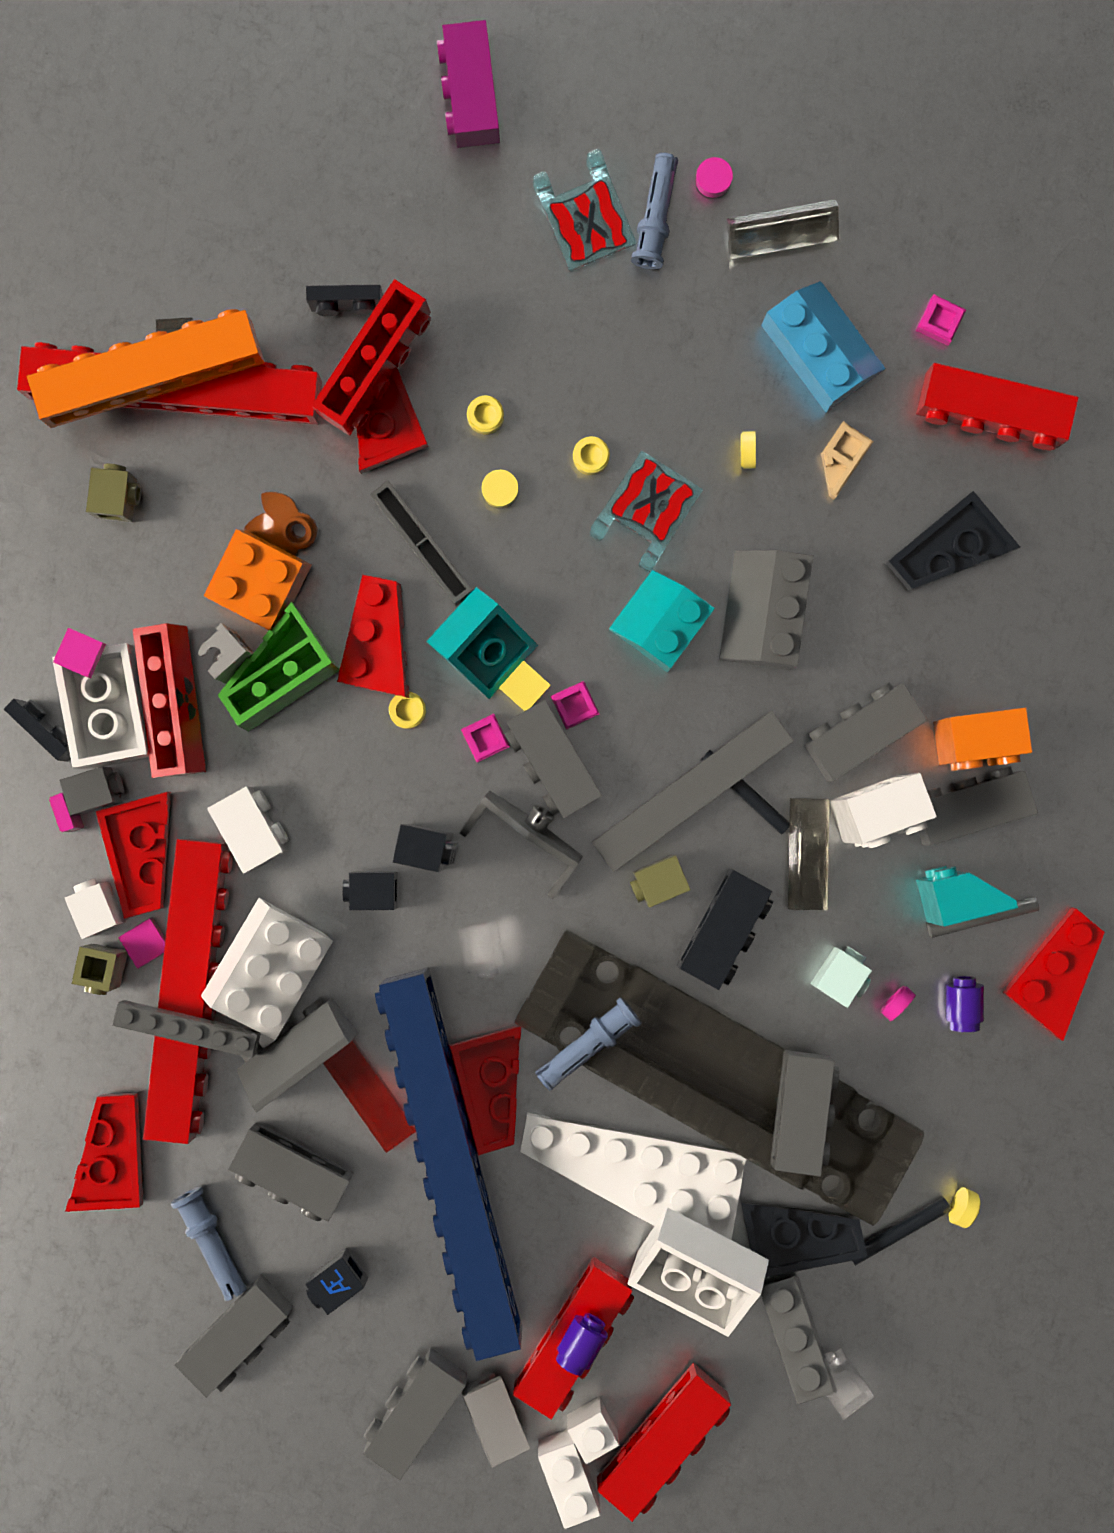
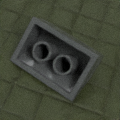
M744 550L734 552L719 660L785 670H793L798 666L814 555L780 550Z
M320 998L302 1011V1014L305 1016L302 1021L295 1026L288 1021L283 1026L276 1040L266 1048H263L259 1043L256 1055L253 1058L242 1056L245 1064L237 1069V1073L251 1106L256 1113L349 1044L358 1034L333 998L324 1004Z

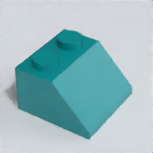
M652 570L610 626L609 630L668 673L715 608L687 587Z
M477 587L426 641L488 699L494 695L505 680L538 646L497 602Z
M947 865L931 868L925 870L926 877L916 879L928 923L945 927L1018 908L1015 899L969 872L957 871L956 866L947 868Z

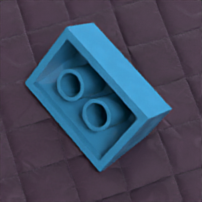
M821 281L795 291L766 313L761 325L825 412H828L886 369Z

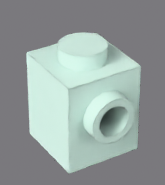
M847 946L845 951L834 947L810 984L848 1008L854 997L860 998L869 987L871 979L868 976L872 970L863 965L867 958Z

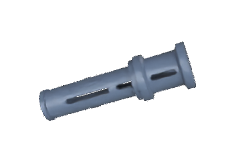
M658 153L655 156L644 219H641L637 225L639 239L637 249L632 253L631 262L645 269H660L664 264V259L661 255L664 239L668 238L670 232L666 221L675 172L679 161L677 157L670 153Z
M622 997L616 1000L617 1005L600 1019L597 1017L592 1019V1023L589 1024L591 1028L582 1036L573 1041L547 1064L535 1071L539 1080L549 1091L553 1090L562 1080L605 1046L607 1048L614 1047L617 1044L616 1039L632 1026L638 1027L642 1024L636 1013Z
M199 1186L178 1196L171 1202V1206L173 1209H178L187 1226L185 1230L187 1237L196 1240L224 1295L225 1301L233 1299V1294L237 1297L245 1292L247 1287L243 1283L215 1228L218 1225V1219L215 1214H210L201 1196L203 1189Z

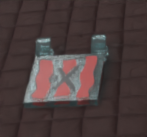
M599 149L589 152L586 159L588 170L594 180L557 196L554 195L546 172H540L533 176V188L542 204L569 272L637 243L609 176L602 152Z
M641 451L591 526L590 536L601 541L614 520L651 543L639 562L640 568L646 572H651L703 489Z

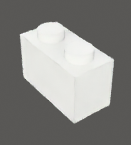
M246 786L207 808L243 874L250 873L288 852L284 844L289 841L288 836L279 822L273 824L267 813L271 809L270 804L261 790L255 792L253 787Z
M567 1429L539 1439L538 1458L564 1529L600 1516L599 1495L588 1465L585 1464Z

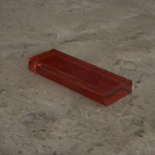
M354 1039L323 1063L386 1153L416 1132L415 1125H408L404 1109Z

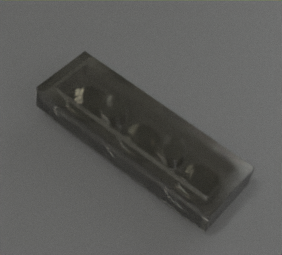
M834 199L727 218L729 255L731 259L838 241L839 205Z
M790 798L788 909L828 910L830 799Z

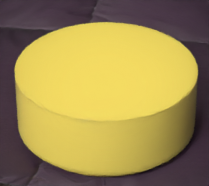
M487 395L475 398L469 404L467 410L469 425L479 434L489 435L495 433L500 429L504 421V411L501 403L496 398Z
M742 431L741 467L743 469L756 468L755 431Z
M593 436L585 437L575 445L573 462L581 473L597 475L604 471L608 465L610 452L607 444L602 439Z
M500 469L494 470L485 476L482 482V494L490 506L506 508L517 499L518 483L513 474Z
M409 692L410 699L395 696L389 704L391 720L397 726L404 729H413L419 726L426 717V705L423 699L413 692Z
M961 1188L956 1192L950 1204L952 1211L949 1212V1221L962 1228H968L974 1223L979 1214L981 1204L978 1193L967 1188Z

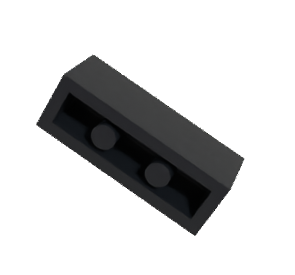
M401 824L392 863L441 872L447 866L454 864L458 842L452 841L454 833L414 824Z
M729 869L677 964L678 968L717 990H720L723 983L728 986L738 969V966L734 964L740 951L746 953L755 938L756 933L751 930L757 919L764 920L772 907L773 900L769 897L773 891L737 871Z

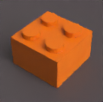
M236 529L207 587L204 597L267 630H272L286 613L284 610L291 602L294 603L312 564L249 531Z
M1026 708L949 717L933 722L939 765L950 764L951 771L983 767V759H987L988 766L1021 762V754L1032 753Z

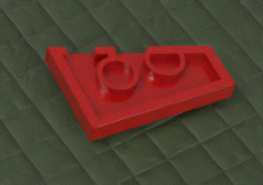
M397 366L388 377L390 379L388 389L380 399L375 397L367 409L370 411L367 421L361 429L357 430L359 444L358 464L361 474L429 447Z
M362 574L337 682L410 699L409 685H406L405 674L407 657L403 647L402 629L404 628L402 590L401 584L397 581Z
M163 792L96 811L124 919L164 908L171 792Z
M1071 908L1002 993L1057 1039L1064 1041L1105 932L1077 908Z
M521 1025L449 1045L478 1156L512 1146L515 1142L517 1075L519 1074L518 1058Z
M138 1092L101 1094L96 1098L85 1138L86 1144L81 1162L77 1166L74 1177L76 1180L65 1212L140 1208L143 1205Z

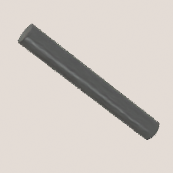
M1030 897L1017 901L1018 908L945 927L929 923L927 924V929L930 937L934 938L1039 911V904L1036 897Z

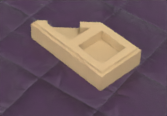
M844 421L821 453L829 497L833 500L837 497L874 442Z

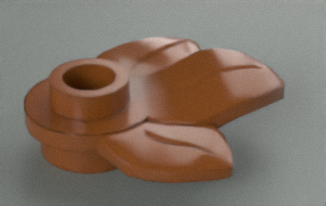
M272 491L261 494L265 513L249 521L244 530L295 556L299 549H305L314 543L318 533L316 522L308 514L299 512L292 498ZM295 524H301L305 527L306 533L303 537L295 534Z

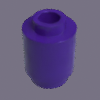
M955 976L953 977V982L946 984V1020L950 1022V1030L980 1031V1023L984 1022V985L976 983V977Z
M585 1313L584 1316L576 1315L557 1347L559 1352L556 1357L557 1363L568 1372L581 1376L584 1370H589L608 1338V1334L604 1330L605 1323L590 1313Z

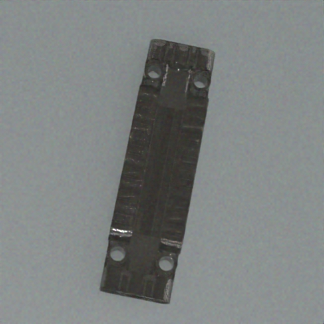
M565 930L514 1021L516 1025L562 1051L568 1046L560 1038V1033L564 1028L575 1027L582 1036L591 1028L589 1024L592 1023V1019L595 1017L600 1019L616 1006V1000L622 997L636 1013L642 1024L638 1027L632 1026L617 1038V1044L614 1047L607 1048L605 1046L602 1050L598 1051L583 1064L585 1068L801 1190H804V1188L808 1189L825 1202L838 1206L871 1226H874L880 1220L922 1144L924 1130L879 1106L872 1100L863 1097L857 1093L856 1089L839 1080L837 1089H831L830 1104L835 1107V1116L832 1128L827 1127L825 1142L830 1144V1157L828 1165H822L821 1176L774 1170L770 1159L783 1054L786 1049L637 965L632 966L572 931ZM611 961L616 964L618 970L616 976L611 980L600 979L596 973L600 963ZM866 1109L874 1110V1121L867 1126L859 1125L858 1118L862 1111ZM830 1175L839 1176V1183L835 1189L831 1191L822 1189V1183L826 1177Z

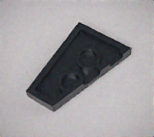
M972 491L886 562V564L904 586L911 591L1020 548V545L977 494Z
M741 1202L750 1250L769 1260L765 1277L868 1258L858 1218Z

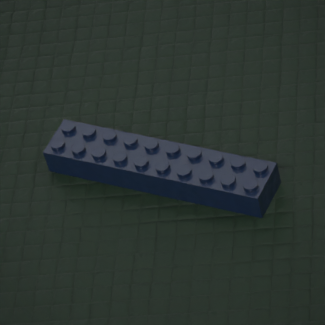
M427 967L386 978L379 985V992L375 993L376 1004L380 1015L386 1014L389 1023L388 1029L385 1030V1038L389 1051H396L398 1066L394 1067L395 1077L399 1089H406L407 1103L404 1104L405 1116L408 1125H415L417 1140L413 1141L417 1161L418 1163L424 1162L426 1166L427 1177L423 1178L424 1189L428 1201L433 1199L435 1201L434 1228L437 1237H444L446 1251L442 1252L446 1273L447 1275L453 1274L455 1278V1289H452V1296L457 1313H464L465 1326L462 1327V1335L466 1350L473 1349L476 1361L521 1350L522 1322L451 1057L430 968Z

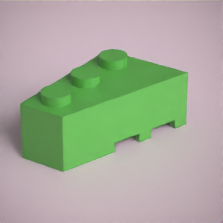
M292 602L284 610L286 613L275 627L269 630L262 638L263 642L249 659L246 658L218 694L237 726L248 732L340 670L303 613Z

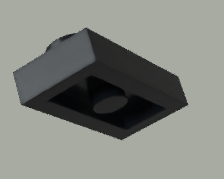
M381 285L306 286V301L311 312H316L320 316H336L338 311H353L356 315L369 316L383 297Z
M13 698L4 708L57 761L68 762L71 759L66 731L58 725H55L53 728L44 719L47 714L37 703L30 699L26 702Z

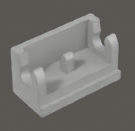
M220 623L216 627L218 631L201 645L198 655L203 657L208 654L210 649L218 648L212 659L214 663L208 672L214 679L227 684L246 658L249 659L254 652L236 631Z
M491 1373L464 1387L461 1392L492 1468L530 1449L501 1376L495 1377L494 1373Z

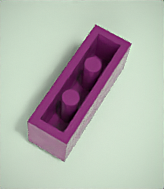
M486 20L442 25L444 40H437L439 63H447L448 75L441 76L443 98L444 100L451 99L452 111L445 112L448 135H455L457 148L500 143L499 124Z

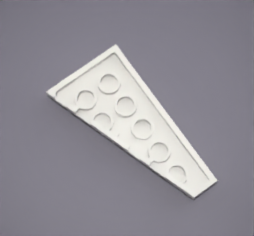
M527 1112L520 1149L521 1153L653 1226L656 1225L668 1207L732 1240L746 1161L745 1152Z

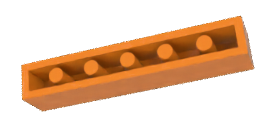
M230 309L218 314L216 319L206 322L202 320L190 321L183 324L182 329L170 333L166 331L153 332L145 337L146 340L134 344L121 342L112 345L109 348L110 351L101 354L85 353L76 356L73 359L74 362L68 364L42 366L37 369L38 373L27 376L39 419L50 428H54L264 364L252 320L246 310Z

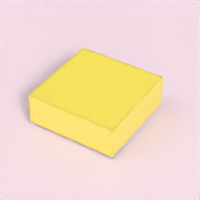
M523 661L499 689L523 711H526L533 707L551 685Z

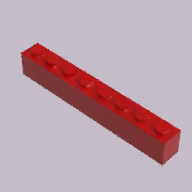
M37 342L34 347L21 346L17 390L29 400H34L27 379L28 375L38 373L37 369L45 365L58 364L61 366L74 362L73 359L81 354L94 353L97 355L101 353L94 352L92 348L78 345L72 346L71 350L58 349L56 345L44 342ZM265 362L255 367L121 408L318 425L319 415L311 405L322 390V380L318 372H314L313 368L309 366L292 365L291 369H279L277 365Z
M177 839L158 1008L212 1021L215 1019L216 1010L210 1008L201 995L220 964L216 962L217 948H222L225 936V927L220 925L221 911H226L229 900V890L224 888L225 874H230L233 864V854L228 851L226 843ZM154 1037L143 1140L189 1144L196 1138V1134H201L204 1124V1112L199 1111L200 1097H205L208 1087V1074H203L204 1061L210 1058L212 1049L163 1037Z

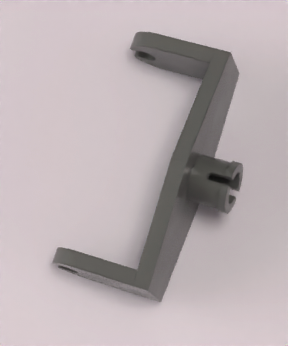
M489 791L465 823L460 834L466 837L486 808H488L526 839L568 865L547 894L548 897L554 899L583 856L547 828L554 820V816L547 811L541 819L539 816L545 808L534 805L528 815L492 791Z

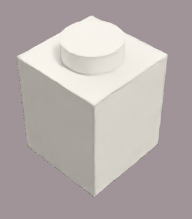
M95 878L73 887L76 892L75 894L65 897L81 939L93 937L126 923L109 882L97 884Z
M600 1396L567 1414V1431L585 1464L619 1446L618 1429Z

